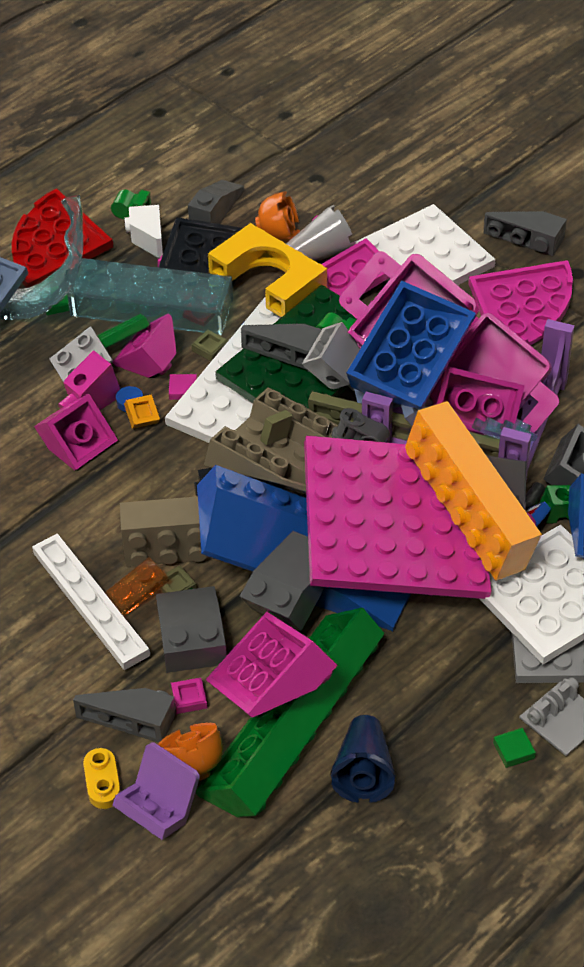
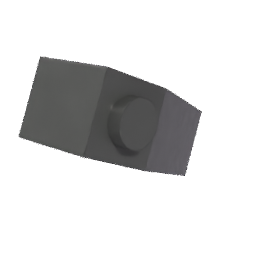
M220 180L200 189L188 204L189 219L220 224L244 191V186Z
M307 324L243 325L241 328V347L306 369L302 363L322 329Z
M148 688L75 695L73 699L76 718L158 743L166 737L176 716L174 696L161 690L154 691Z

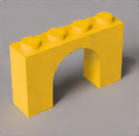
M251 223L208 253L209 273L226 284L232 282L245 271L257 266H272L284 271L285 274L265 288L266 308L280 317L284 316L320 285L327 287L326 267Z

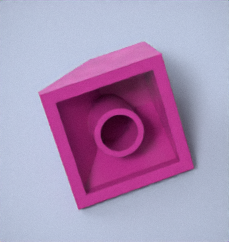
M168 313L150 322L149 327L134 334L112 363L117 367L147 378L158 373L162 375L167 372L172 366L170 361L177 354L171 315Z
M86 394L34 426L47 448L73 470H77L118 441L90 394Z

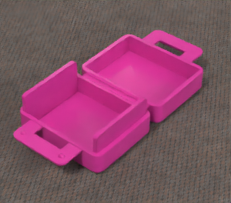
M383 251L375 253L339 298L340 305L357 319L350 327L348 333L353 337L360 349L401 280L471 310L476 315L479 312V304L473 297L420 254H411L401 266ZM382 271L391 279L367 306L359 298ZM486 313L480 318L476 316L447 366L525 385L519 410L531 396L538 403L515 430L533 435L559 404L558 396L543 384V381L552 371V365L543 355L493 314ZM468 430L469 432H473V433H477V434H481V435H487V434H483V433H479V432H474V431Z

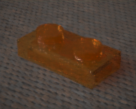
M149 557L108 589L105 594L123 617H125L169 582V579Z

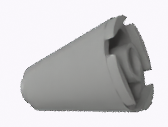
M332 205L326 208L286 244L318 262L333 258L356 243L355 241L350 243L348 237L352 235V232L339 210L334 211L335 206Z

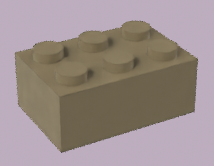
M198 496L120 503L121 534L126 567L213 560L212 557L201 554Z

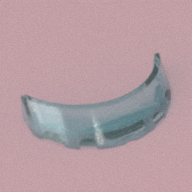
M80 195L66 197L61 200L71 220V225L64 236L69 251L65 262L57 271L41 283L28 288L17 289L1 311L0 319L19 320L36 317L49 311L53 305L58 304L69 292L79 272L83 254V210Z

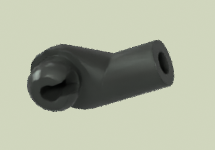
M535 482L527 492L525 509L533 507L539 502L546 489L543 484Z

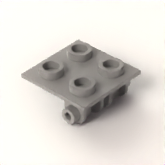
M91 326L49 358L63 382L93 350L109 363L113 362Z
M574 678L560 681L519 716L522 721L565 756L569 755L584 741V698L577 693L579 684Z

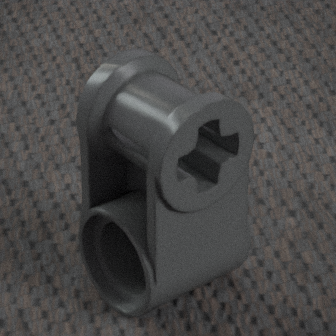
M346 408L341 411L340 422L332 430L331 436L332 438L387 443L390 433L384 424L374 421L355 409Z

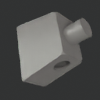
M343 322L321 330L302 365L328 388L336 389L348 385L354 391V388L349 383L346 372L360 348L348 333V329Z

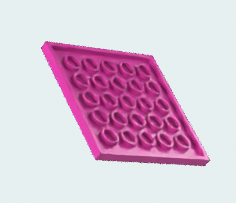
M317 436L305 437L304 455L310 586L480 599L490 597L489 571L484 568L482 560L474 548L469 546L459 526L454 524L444 504L437 499L436 493L429 482L422 477L421 471L414 460L407 455L406 444Z

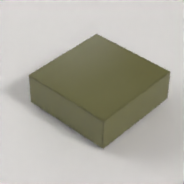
M206 330L191 344L193 352L212 361L228 340L210 330Z
M283 410L265 418L260 440L267 446L286 438L293 415L287 410Z
M180 565L155 579L156 586L162 593L189 590L190 588L197 589L196 583Z

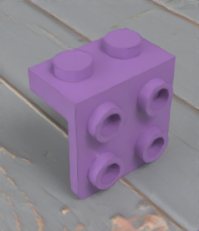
M152 742L145 747L136 783L115 795L112 806L163 840L186 824L200 778L199 773Z

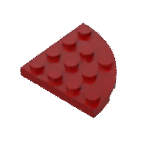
M56 188L34 203V208L27 215L23 214L13 233L11 251L13 262L27 268L29 274L22 284L30 291L113 247V239Z

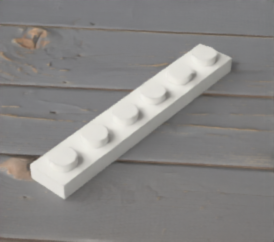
M58 534L32 546L33 554L123 670L150 656L147 645Z

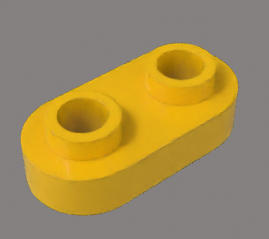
M93 749L86 754L83 761L88 796L91 804L96 808L108 809L113 807L115 795L120 793L115 757L107 749ZM103 760L102 763H94L96 761ZM100 787H108L106 790H99Z

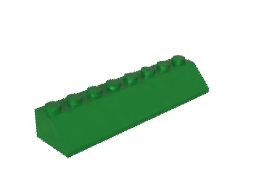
M363 607L326 615L309 639L337 664L329 680L321 684L316 690L253 718L250 717L224 752L218 765L210 771V776L204 779L196 790L195 794L198 797L235 817L256 816L263 811L270 794L280 787L287 770L297 763L302 749L316 736L315 731L319 725L331 715V708L338 699L346 694L348 684L353 677L363 670V663L368 656L377 650L378 642L385 634Z

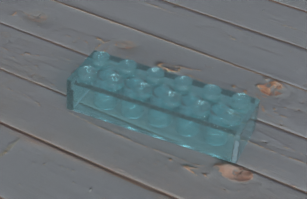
M81 258L67 292L70 316L124 322L138 314H142L150 323L169 313L172 317L173 329L201 333L210 330L218 335H222L233 301L232 277Z

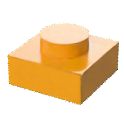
M152 394L125 401L124 406L132 429L159 422L160 417Z

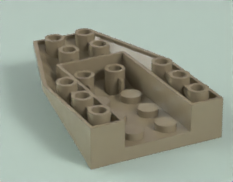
M268 387L254 399L250 417L236 430L224 426L210 439L204 465L211 468L218 465L283 490L306 495L305 437L332 438V430L338 425ZM287 410L293 415L287 437L266 446L260 440L265 418Z

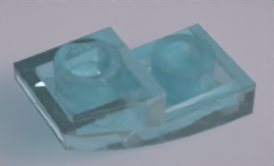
M487 417L485 422L476 418L471 427L497 439H500L503 427L532 434L531 441H536L538 435L530 432L531 425L519 419H516L515 423L505 419L504 423L501 424Z

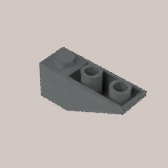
M544 211L486 212L483 233L553 256L565 238L567 219Z

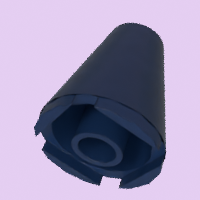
M359 715L351 721L331 769L333 789L341 797L351 802L359 803V798L369 799V803L377 802L387 797L394 788L395 771L380 721L371 715Z

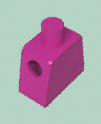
M93 350L64 380L63 384L68 396L58 406L61 409L86 394H90L99 410L114 402L120 387L112 365Z

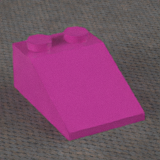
M447 366L430 394L434 403L431 406L448 401L468 430L500 437L503 427L514 429L525 385Z

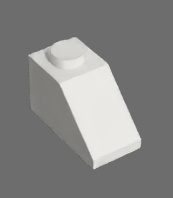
M159 205L129 207V217L125 218L126 233L131 232L132 243L158 258L161 257L163 250Z

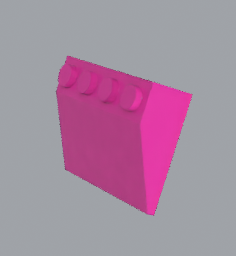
M266 612L205 680L253 718L316 690L321 684L329 680L337 664L312 640Z

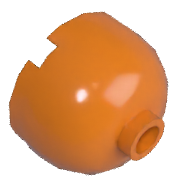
M286 191L267 197L261 203L258 216L255 218L258 228L263 229L284 243L290 241L300 232V229L295 231L294 223L299 222L291 196L285 197Z
M215 723L191 725V732L182 735L180 730H177L164 737L158 745L199 773V781L206 779L210 776V771L220 762L223 752L222 737Z

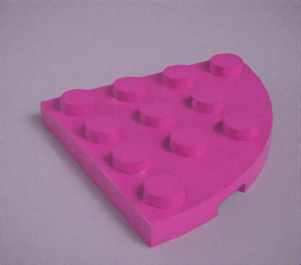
M566 260L469 276L468 284L474 299L479 304L481 316L486 313L493 314L529 345H532L543 338L547 319L561 322L570 305L573 277L569 262Z

